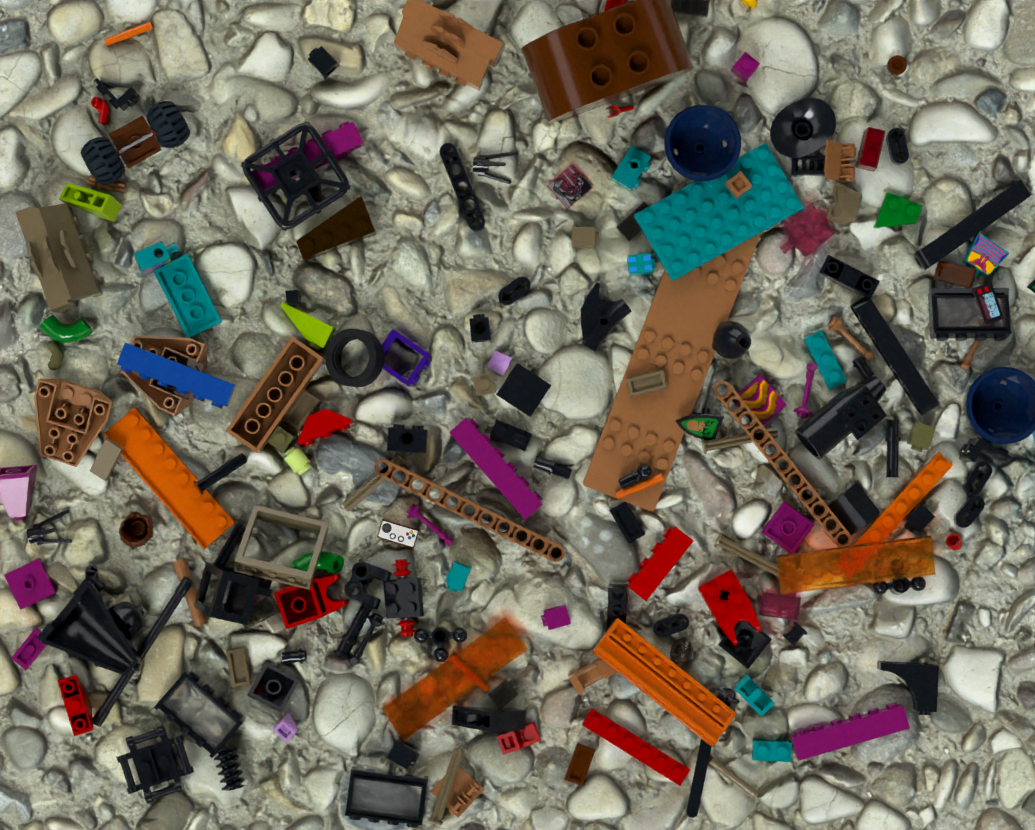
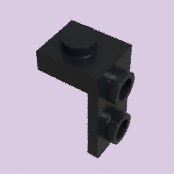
M98 78L94 80L98 84L96 86L98 91L103 96L107 94L111 98L109 102L116 109L120 107L125 111L129 106L133 107L139 100L140 95L133 87H130L117 99Z
M608 588L606 632L617 618L626 624L627 588Z

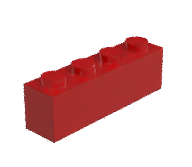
M676 526L673 528L669 527L662 535L665 537L661 543L657 542L651 549L652 555L649 558L645 557L639 564L641 569L637 574L633 572L627 580L629 583L627 587L645 601L648 600L694 541Z

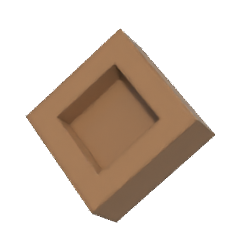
M741 171L725 183L736 199L752 188L751 183Z

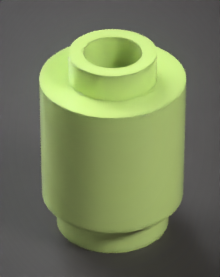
M292 447L285 453L286 457L284 460L300 476L312 467L310 460L299 447L297 449Z

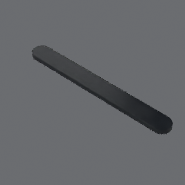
M702 739L700 741L686 810L687 815L691 818L696 817L698 814L712 747Z

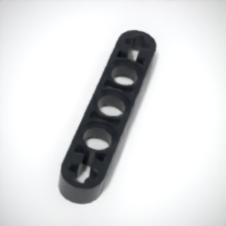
M445 143L439 151L469 228L472 231L479 232L485 227V219L455 146L451 143ZM445 148L453 149L451 156L453 160L457 158V161H451L449 164H446V162H449V158L447 155H443ZM451 166H460V173L458 175L451 174ZM461 182L468 185V189L464 193L457 190V185ZM467 200H472L475 203V207L472 210H466L464 203ZM477 210L479 214H475L476 218L482 221L478 228L475 225H471L474 222L472 215L470 217L467 216V214H473Z

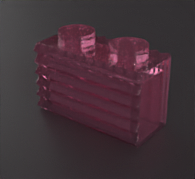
M766 589L765 592L760 593L758 615L798 621L801 597L796 596L795 592L785 591L783 595L777 594V590Z

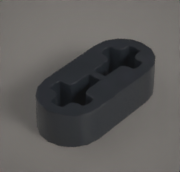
M893 128L887 133L886 142L891 161L896 165H901L909 158L908 147L904 132L899 128ZM894 132L900 136L897 140L898 145H896L895 139H891ZM897 148H899L900 154H904L901 161L899 158H895V155L898 153Z
M518 277L504 287L498 295L500 303L509 306L524 296L531 287L529 279ZM519 281L522 283L527 282L525 285L526 290L521 288L517 292L515 291V288L519 286ZM511 291L514 292V294L510 296L511 301L508 302L507 300H502L504 292H506L507 294H509Z
M979 462L973 467L963 483V490L966 494L977 495L981 492L992 474V467L989 463ZM985 466V471H987V473L981 474V476L978 477V475L980 474V470L978 468ZM977 480L975 484L977 489L970 492L968 484L974 483Z
M970 496L958 509L953 519L958 527L966 528L973 523L984 509L985 502L982 497ZM972 500H973V501L978 500V503H977V504L979 505V508H975V507H974V508L970 511L969 509H970V508L972 507V505H973V504L971 503V501H972ZM968 512L969 514L965 518L967 522L960 524L961 519L959 516H964Z
M677 613L657 620L653 625V631L659 637H666L687 629L689 619L686 615ZM678 617L685 619L683 627L679 625L672 626V623L677 622ZM660 623L664 626L670 624V627L665 629V633L657 631Z

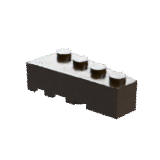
M360 196L296 242L302 258L308 261L377 234L362 196Z

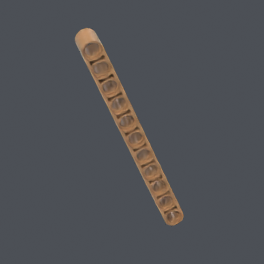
M723 380L715 382L713 385L714 395L831 541L839 548L849 547L852 543L850 533L733 387ZM721 384H725L727 387V391L723 395H720L717 391L718 386ZM733 399H737L739 402V406L735 410H732L729 406L730 401ZM749 414L751 421L749 424L744 425L741 421L742 416ZM761 429L763 436L756 440L753 434L755 430ZM769 444H773L775 447V451L772 454H767L765 450ZM781 459H785L787 462L784 469L778 468V462ZM793 474H797L799 477L796 484L790 483V477ZM805 489H809L811 492L810 497L807 499L802 498V492ZM817 504H821L823 508L819 514L814 513V507ZM829 519L834 520V526L831 529L826 528V522ZM845 534L846 541L841 544L838 543L839 535Z
M385 458L379 459L375 463L374 471L378 476L554 562L561 561L565 556V550L559 543ZM381 462H385L389 467L385 473L378 470V464ZM403 471L406 474L405 480L398 481L395 478V473ZM416 479L423 482V487L419 490L412 486V482ZM432 488L440 490L441 494L438 498L430 496L429 492ZM452 496L458 500L457 505L453 507L447 504V499ZM467 505L474 506L475 512L472 515H467L464 512V508ZM488 513L492 515V521L486 524L482 522L481 518L484 514ZM507 522L510 525L509 530L506 532L500 531V523ZM522 530L527 533L524 540L516 538L518 531ZM537 539L544 541V545L540 549L533 546L534 541ZM553 548L561 549V554L558 557L551 556Z

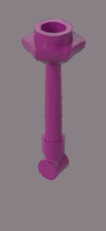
M808 363L806 366L808 372L806 373L807 379L802 406L795 408L793 411L800 418H808V415H813L812 411L807 407L812 379L814 378V370L817 369L816 363Z
M413 503L406 511L409 514L407 518L418 517L439 538L445 541V545L451 546L454 538L447 536V533L441 531L420 513V503L417 505Z

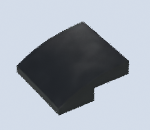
M516 363L496 395L531 417L551 385L519 363Z

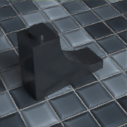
M877 661V669L894 673L905 682L913 698L914 710L919 711L920 715H931V712H937L938 665Z
M453 705L452 725L488 732L525 730L526 710Z

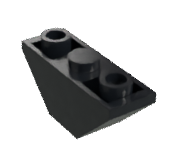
M830 255L827 256L819 273L840 287L868 298H872L880 282Z

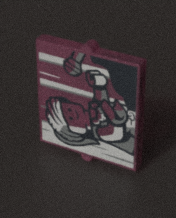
M573 164L547 185L556 196L555 199H559L567 210L593 188L584 178V174H581Z

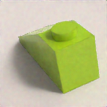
M66 183L59 198L64 203L113 222L122 207V204L109 194Z
M282 302L280 306L305 339L310 342L309 346L320 350L321 347L326 349L335 328Z

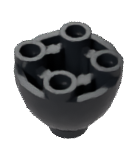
M721 322L714 333L712 348L723 358L735 359L742 357L751 346L749 331L738 322Z

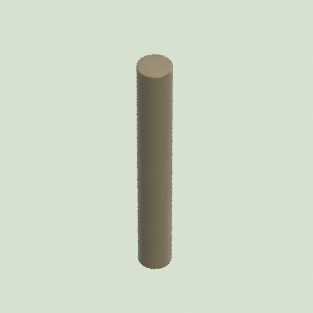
M711 758L708 764L753 798L758 796L759 792L715 758Z

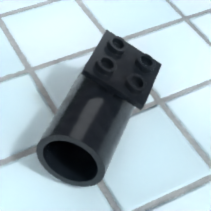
M872 376L838 393L795 430L797 438L819 460L851 433L859 440L887 416L878 403L886 392V387L876 376Z

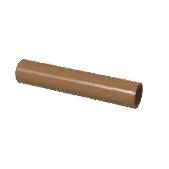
M186 558L172 562L179 582H181L184 576L193 581ZM193 583L185 599L194 624L198 627L209 622L206 614L194 607L198 592L195 583Z

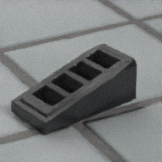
M825 155L792 158L791 175L824 176L822 161H825ZM798 160H802V171H798ZM806 161H809V171H806ZM814 161H817V171H814Z

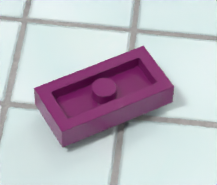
M38 628L33 630L11 657L25 670L29 669L47 646L36 638L41 633V630Z

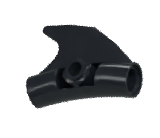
M599 283L594 285L581 308L582 344L596 352L615 326L632 312L622 298L611 302L602 301L599 297ZM606 320L607 325H601L600 321Z

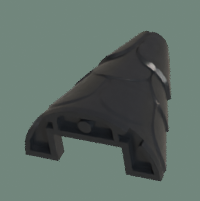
M85 578L73 593L74 597L55 620L46 625L36 638L46 645L93 662L94 665L125 676L130 672L134 674L141 667L139 663L141 658L126 632L120 628L113 613L106 606L94 584Z

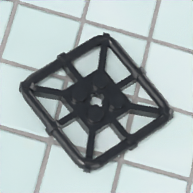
M306 121L296 125L278 138L271 139L270 143L248 156L241 163L244 175L258 195L257 199L264 204L275 223L284 231L296 227L316 213H321L323 208L341 198L351 187L347 176L335 160L333 151L328 149L317 130L310 125V122ZM302 131L298 151L286 157L279 145ZM308 132L323 154L312 162H309L304 154ZM273 149H276L282 159L281 162L272 168L252 164ZM327 160L341 182L320 178L314 167ZM250 169L271 173L277 184L264 192ZM293 171L301 173L298 181L295 179L291 180ZM319 184L340 188L317 204L309 193V190ZM280 189L287 197L283 219L268 198ZM305 194L312 207L289 221L293 201Z

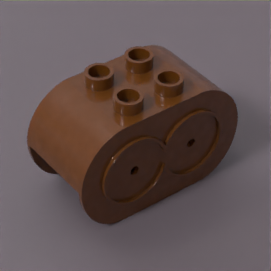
M634 0L596 16L560 27L521 48L548 123L565 120L668 82L694 69L670 0Z

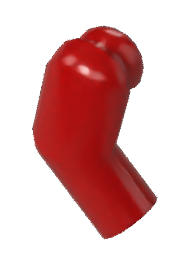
M101 97L92 98L91 105L100 113L98 123L107 125L110 106Z

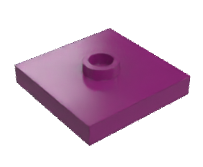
M783 501L761 532L793 555L815 523Z
M41 558L4 575L20 610L57 593Z

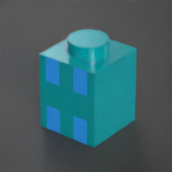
M651 253L627 256L629 276L652 274L653 269H656L655 258H651Z

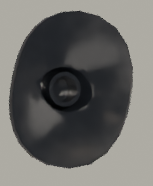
M804 98L785 107L773 120L770 129L771 142L781 155L788 158L808 156L826 145V140L832 138L836 129L835 114L830 105L821 99Z

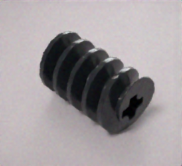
M237 748L220 751L218 756L214 758V760L220 761L216 768H222L218 775L224 776L220 780V783H226V786L221 788L224 791L246 786L241 784L245 779L238 777L243 773L242 770L237 769L241 766V763L234 762L239 758V755L233 754L237 751Z

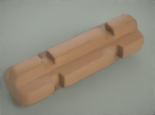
M90 175L88 178V185L98 186L102 189L115 190L120 193L125 192L126 184L124 182L117 181L102 185L97 183L93 175Z

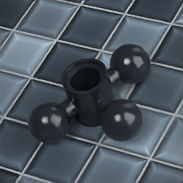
M893 559L889 563V569L894 573L895 578L889 583L878 579L872 585L873 591L878 595L885 594L887 590H890L895 595H900L909 588L915 591H922L926 587V581L921 576H915L911 581L905 576H901V572L904 570V563L900 559ZM897 580L903 583L902 590H898L895 587Z
M444 626L436 627L433 632H428L424 628H419L414 632V639L417 643L422 644L427 642L428 639H432L437 644V648L433 653V657L437 662H445L448 659L449 653L444 648V644L448 639H454V641L462 643L468 636L467 631L461 627L456 628L453 632H449ZM439 630L444 631L446 634V638L442 641L435 637V633Z

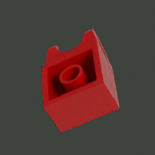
M732 569L698 587V591L716 623L734 646L738 644L734 632V627L738 622L746 621L755 628L757 633L762 631L753 606ZM721 592H727L729 594L727 601H724V599L721 600L719 598L721 596Z
M340 574L314 577L310 590L292 585L274 590L285 628H292L322 618L349 604L348 599L333 600L326 594L327 587L336 580L341 579ZM296 599L304 602L301 608H298L297 605L294 606Z

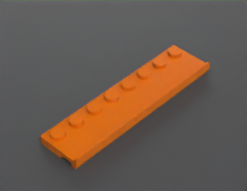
M134 407L104 433L106 438H110L124 447L121 455L203 549H206L236 523L207 489L203 491L202 495L199 493L193 483L194 481H199L197 477L137 408Z
M618 618L614 620L592 651L710 746L717 744V740L737 714Z

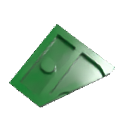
M887 192L873 228L916 224L923 205Z

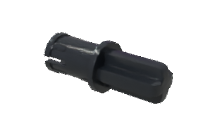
M539 456L536 457L533 465L534 468L549 472V475L554 474L565 479H569L572 469Z

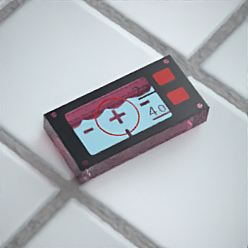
M992 282L972 288L984 325L1004 319Z

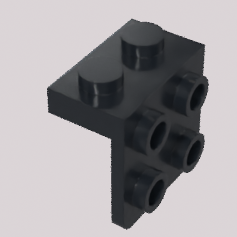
M983 437L969 439L968 443L964 444L959 451L961 454L959 459L964 462H975L981 450L1001 461H1011L1012 457L1008 455V450L1000 446L998 448L992 446L993 442Z

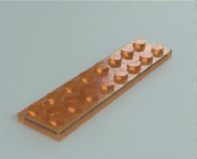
M930 535L776 555L781 594L935 575L933 544Z
M505 617L385 705L382 711L405 740L525 652L528 647Z

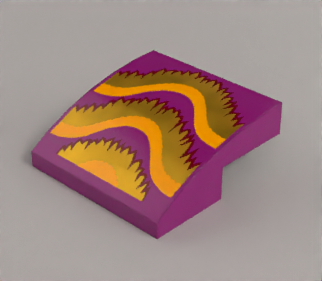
M760 374L737 393L763 426L786 406V403ZM733 399L732 402H733V403L736 405V407L738 408V406H739L738 400H737V399ZM745 414V416L747 417V419H748L749 421H751L750 415H749V414Z

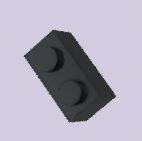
M298 290L285 291L287 304L291 307L301 304L300 292Z

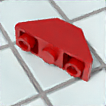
M323 409L307 417L297 442L299 445L304 444L305 447L316 443L315 439L322 437L324 440L333 436L332 432L338 429L340 432L350 429V424L354 422L348 417L328 409Z
M73 675L57 680L74 736L93 731L92 707L87 691L79 677Z

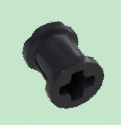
M796 621L793 623L794 626L786 634L782 635L794 647L803 635L808 634Z

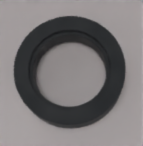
M345 329L337 333L329 342L325 355L326 367L330 376L337 383L350 387H364L371 384L380 375L384 365V350L379 339L374 334L360 329ZM358 339L367 347L369 361L366 369L360 375L352 377L344 371L341 365V353L347 343Z

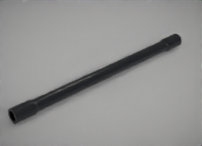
M183 577L172 598L137 650L141 658L139 663L142 662L180 601L186 596L194 582L188 577ZM132 672L127 676L121 675L103 705L99 707L94 715V725L102 726L111 708L133 676Z

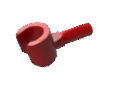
M633 105L625 107L609 106L606 110L611 109L613 114L607 117H616L622 112L633 110L634 107Z

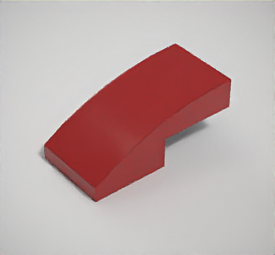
M535 722L525 725V730L508 731L497 736V740L504 755L540 742L541 737Z

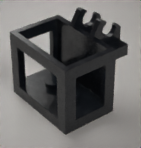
M206 562L194 607L209 617L247 625L255 595L271 597L272 589L270 587L272 580L235 572L234 568ZM213 574L219 577L211 603L204 600L211 575ZM228 581H231L226 602L222 603Z

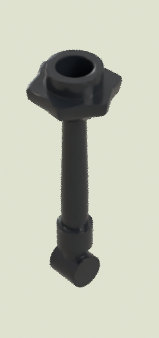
M377 613L368 615L367 618L371 626L359 648L354 653L355 656L350 659L352 665L359 664V658L362 657L375 627L385 624L382 621L384 618Z

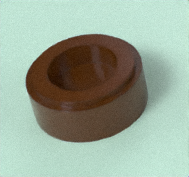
M899 55L893 56L887 63L888 72L894 76L901 75L907 68L905 58Z

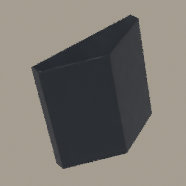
M857 482L827 505L851 536L865 527L880 513Z
M741 621L734 627L738 644L734 646L725 634L718 645L749 669L772 639L763 631L757 633L750 623Z
M265 662L247 696L282 713L300 679Z

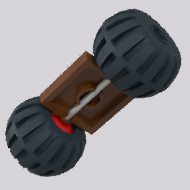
M161 101L150 108L146 118L151 129L144 117L141 116L110 133L109 136L116 149L105 137L91 139L83 146L81 156L97 183L102 185L111 184L121 178L125 167L119 156H121L129 169L161 151L155 136L165 148L178 147L190 136L189 127L181 112L172 101Z

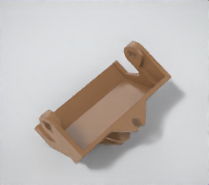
M407 0L402 10L403 19L394 41L395 47L405 52V56L408 58L421 60V64L425 67L438 69V73L447 78L451 76L456 79V83L464 87L468 85L479 91L489 65L496 67L504 51L503 43L473 28L460 17H454L452 13L439 10L422 0Z

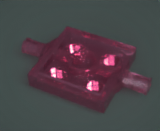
M810 203L780 227L788 239V242L780 247L783 250L782 252L785 254L794 247L803 257H806L835 234L826 219L828 209L824 213H820Z

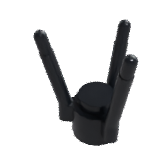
M518 152L474 157L473 172H478V176H485L511 184L510 180L485 172L489 171V166H506V163L490 162L487 159L518 155Z
M67 509L38 524H34L33 528L27 529L28 541L31 544L37 543V545L72 543V539H45L46 534L56 532L57 528L45 530L42 527L69 513L70 510Z

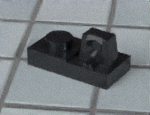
M496 419L490 438L525 451L532 433Z

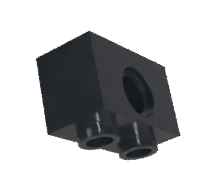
M393 424V428H388L387 451L426 453L428 430H424V426L412 425V429H405V425ZM406 433H410L413 436V441L410 444H405L402 440L403 435Z
M398 736L387 758L408 769L409 766L413 767L419 757V753H417L419 747Z

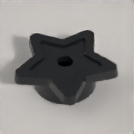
M718 688L717 692L719 695L717 698L730 707L731 704L739 703L735 698L736 693L732 689Z

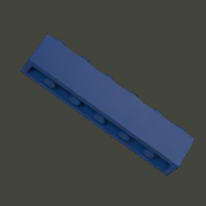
M128 343L124 344L117 365L121 366L120 370L130 374L132 371L140 373L138 376L148 381H150V378L158 380V385L166 388L169 385L176 387L175 391L185 395L187 392L194 394L193 398L203 402L205 399L211 400V405L221 409L223 405L228 407L236 387L232 383Z

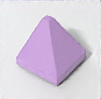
M495 350L487 368L504 376L512 358Z
M289 713L273 729L286 742L298 731Z

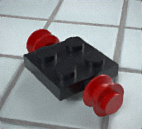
M407 559L395 560L396 564L392 565L396 567V571L393 574L401 577L390 579L389 583L383 582L386 619H404L397 623V625L401 626V631L398 634H402V637H410L416 632L413 629V625L416 622L410 619V617L424 616L421 577L407 578L406 576L412 572L408 570V565L411 562L407 563Z

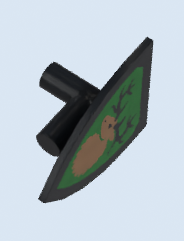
M705 407L702 410V414L690 413L689 416L676 420V423L689 435L699 439L712 440L716 438L724 416L710 414V409Z

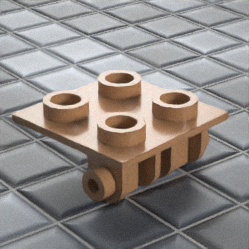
M826 140L825 179L845 184L853 182V179H855V168L853 167H856V165L849 164V162L856 161L855 158H851L856 157L857 148L854 143H847L845 145Z
M460 766L446 805L449 812L458 818L485 790ZM445 776L430 791L437 798Z

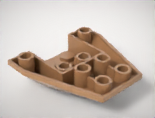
M134 336L131 343L133 346L203 373L207 369V345L191 338ZM120 370L158 409L177 416L193 402L194 394L187 392L185 395L175 391L176 387L169 385L166 388L158 385V380L150 378V381L140 378L138 377L140 374L138 372L132 371L130 374Z
M40 378L38 379L34 396L40 456L77 467L109 420L113 401L99 390L65 379Z

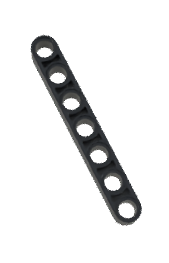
M1020 179L914 254L925 270L1029 198L1033 195L1024 181Z
M864 296L851 304L850 307L919 414L924 416L938 407L937 399L871 298Z

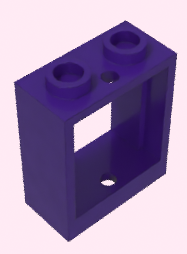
M392 329L382 343L384 357L397 338L424 357L408 380L385 364L382 369L408 387L411 385L415 386L421 378L419 376L421 370H426L431 364V355Z

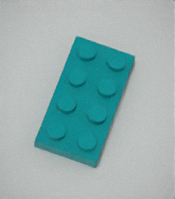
M185 254L153 271L187 338H193L223 322L189 254Z

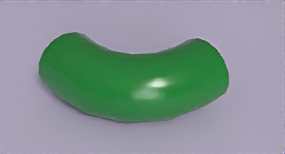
M52 315L39 325V328L52 340L62 343L78 342L93 333L91 327L82 318L72 324H64Z
M322 551L316 571L324 570L337 574L343 567L344 559L335 553ZM313 553L296 559L290 564V568L308 571Z

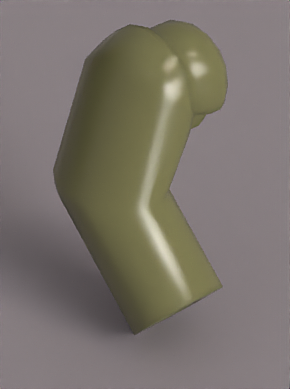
M52 341L47 345L52 353L48 362V368L56 370L62 365L64 354L57 343Z

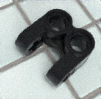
M357 562L352 567L350 581L345 585V594L354 602L378 609L381 600L367 594V588L374 578L389 583L392 573L366 562ZM364 569H367L366 575L360 577V572ZM360 587L359 592L356 595H352L353 589Z

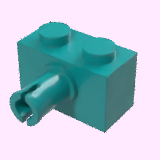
M631 145L611 180L629 192L632 188L637 189L642 181L639 178L642 172L647 173L652 165L649 162L651 156Z

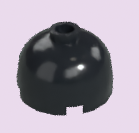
M126 601L119 602L109 608L120 628L126 632L130 640L142 631L144 611L140 606H135L133 603Z

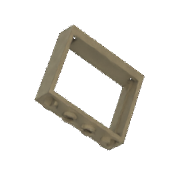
M254 505L234 561V571L310 590L328 534L329 523L320 519L315 520L303 515L287 513L283 510L278 511L266 506ZM256 519L319 534L308 571L245 557L244 554Z

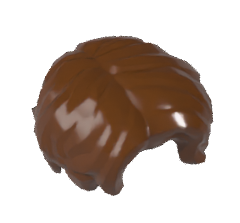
M131 512L120 524V540L129 547L137 548L145 545L153 537L154 526L151 516L141 515L139 512Z

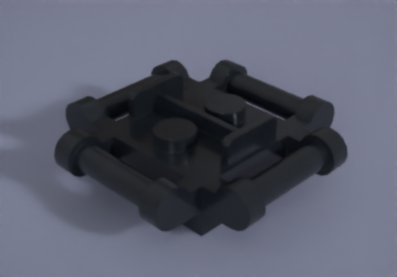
M164 725L157 727L156 730L135 737H126V743L130 752L116 758L118 763L120 762L128 785V788H126L128 794L143 789L145 801L149 804L154 799L175 792L181 793L185 791L181 776L193 773L194 769L193 766H190L182 742L184 741L183 735L170 739ZM157 737L161 738L160 742L137 749L136 744ZM173 744L176 745L180 757V761L183 769L181 770L173 749ZM133 758L140 784L135 785L128 759ZM174 779L175 785L151 792V786Z

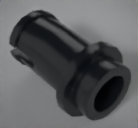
M861 355L854 359L852 363L854 364L853 367H856L863 377V380H866L875 374L866 363V358H863Z
M302 648L299 651L282 652V655H284L282 656L283 664L295 662L303 664V662L307 661L306 650H302Z

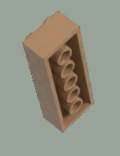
M292 336L226 429V432L256 453H261L277 426H280L283 419L325 362V358Z

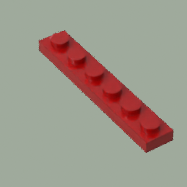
M591 708L582 723L584 727L681 786L690 771V768Z

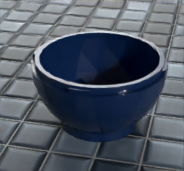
M695 105L679 112L670 122L664 139L665 152L669 163L681 176L698 182L711 181L728 173L737 162L741 150V135L733 118L721 108L710 105ZM722 141H726V147H723ZM702 145L703 151H698L697 146Z
M1011 367L993 368L977 377L969 387L965 398L966 417L974 431L984 439L998 444L1016 443L1030 436L1035 430V381L1023 371ZM1002 380H1004V381H1006L1007 383H1006V385H1004V384H1000V382H1001ZM995 403L1000 404L999 410L994 408Z

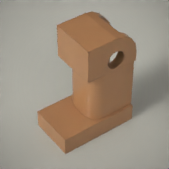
M597 658L589 665L569 674L568 677L577 694L580 695L585 692L584 688L602 678L610 677L617 673V671L601 658Z

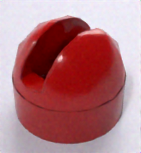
M950 534L946 538V544L950 549L955 551L962 547L963 542L958 534Z

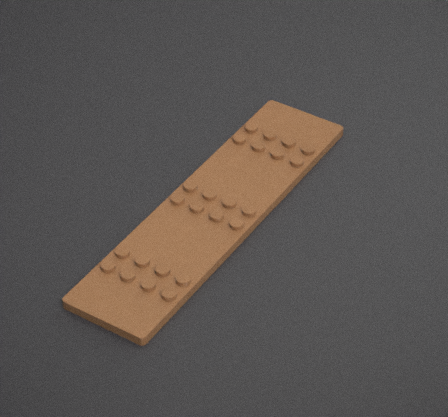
M760 234L671 282L664 270L583 480L584 486L617 498L615 492L624 489L621 488L618 480L632 473V469L635 473L640 465L647 464L652 468L651 477L662 474L664 481L619 500L651 512L655 510L685 432L679 427L676 420L689 416L690 413L692 414L716 352L712 348L714 333L719 324L727 322ZM659 370L664 371L667 389L630 398L626 383L627 378Z

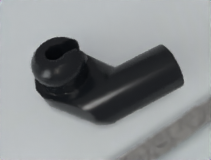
M94 564L88 565L85 569V578L94 584L98 592H101L105 584L98 579L97 566Z

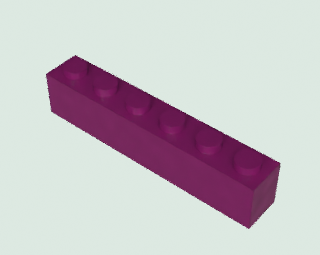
M344 122L339 125V129L335 131L328 130L321 134V138L328 149L333 151L335 160L364 146V142L354 122ZM313 138L306 141L304 154L309 162L323 155ZM296 146L289 149L287 151L288 154H286L285 156L289 157L290 155L298 151V147ZM277 155L270 159L271 162L265 165L263 163L258 165L272 168L281 162L282 159ZM323 161L322 163L314 167V170L327 164L328 161ZM257 170L251 171L264 192L277 184L271 173ZM293 171L291 180L299 178L301 173Z
M465 418L449 432L450 435L526 520L543 505L540 502L543 498L536 490L533 493L528 488L530 484L523 476L519 478L516 475L517 469L511 462L507 464L502 459L505 455L498 447L494 449L490 445L492 440L486 433L480 434L477 430L479 425L473 419L468 420Z
M897 702L886 704V708L880 710L878 707L867 710L868 713L863 715L855 713L849 715V719L842 720L838 718L831 720V724L825 726L817 724L812 726L811 730H796L793 732L794 735L789 736L795 757L800 761L910 729L904 707L901 704H897Z

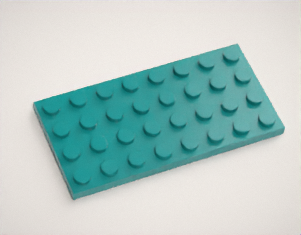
M764 143L740 156L732 169L722 177L706 182L695 181L636 213L634 218L669 279L673 282L800 212L804 207L768 145ZM741 171L751 183L752 188L736 199L725 183Z

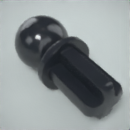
M647 464L640 465L637 472L634 473L632 469V473L620 478L618 482L621 488H626L636 482L639 484L638 479L646 480L652 476V468Z

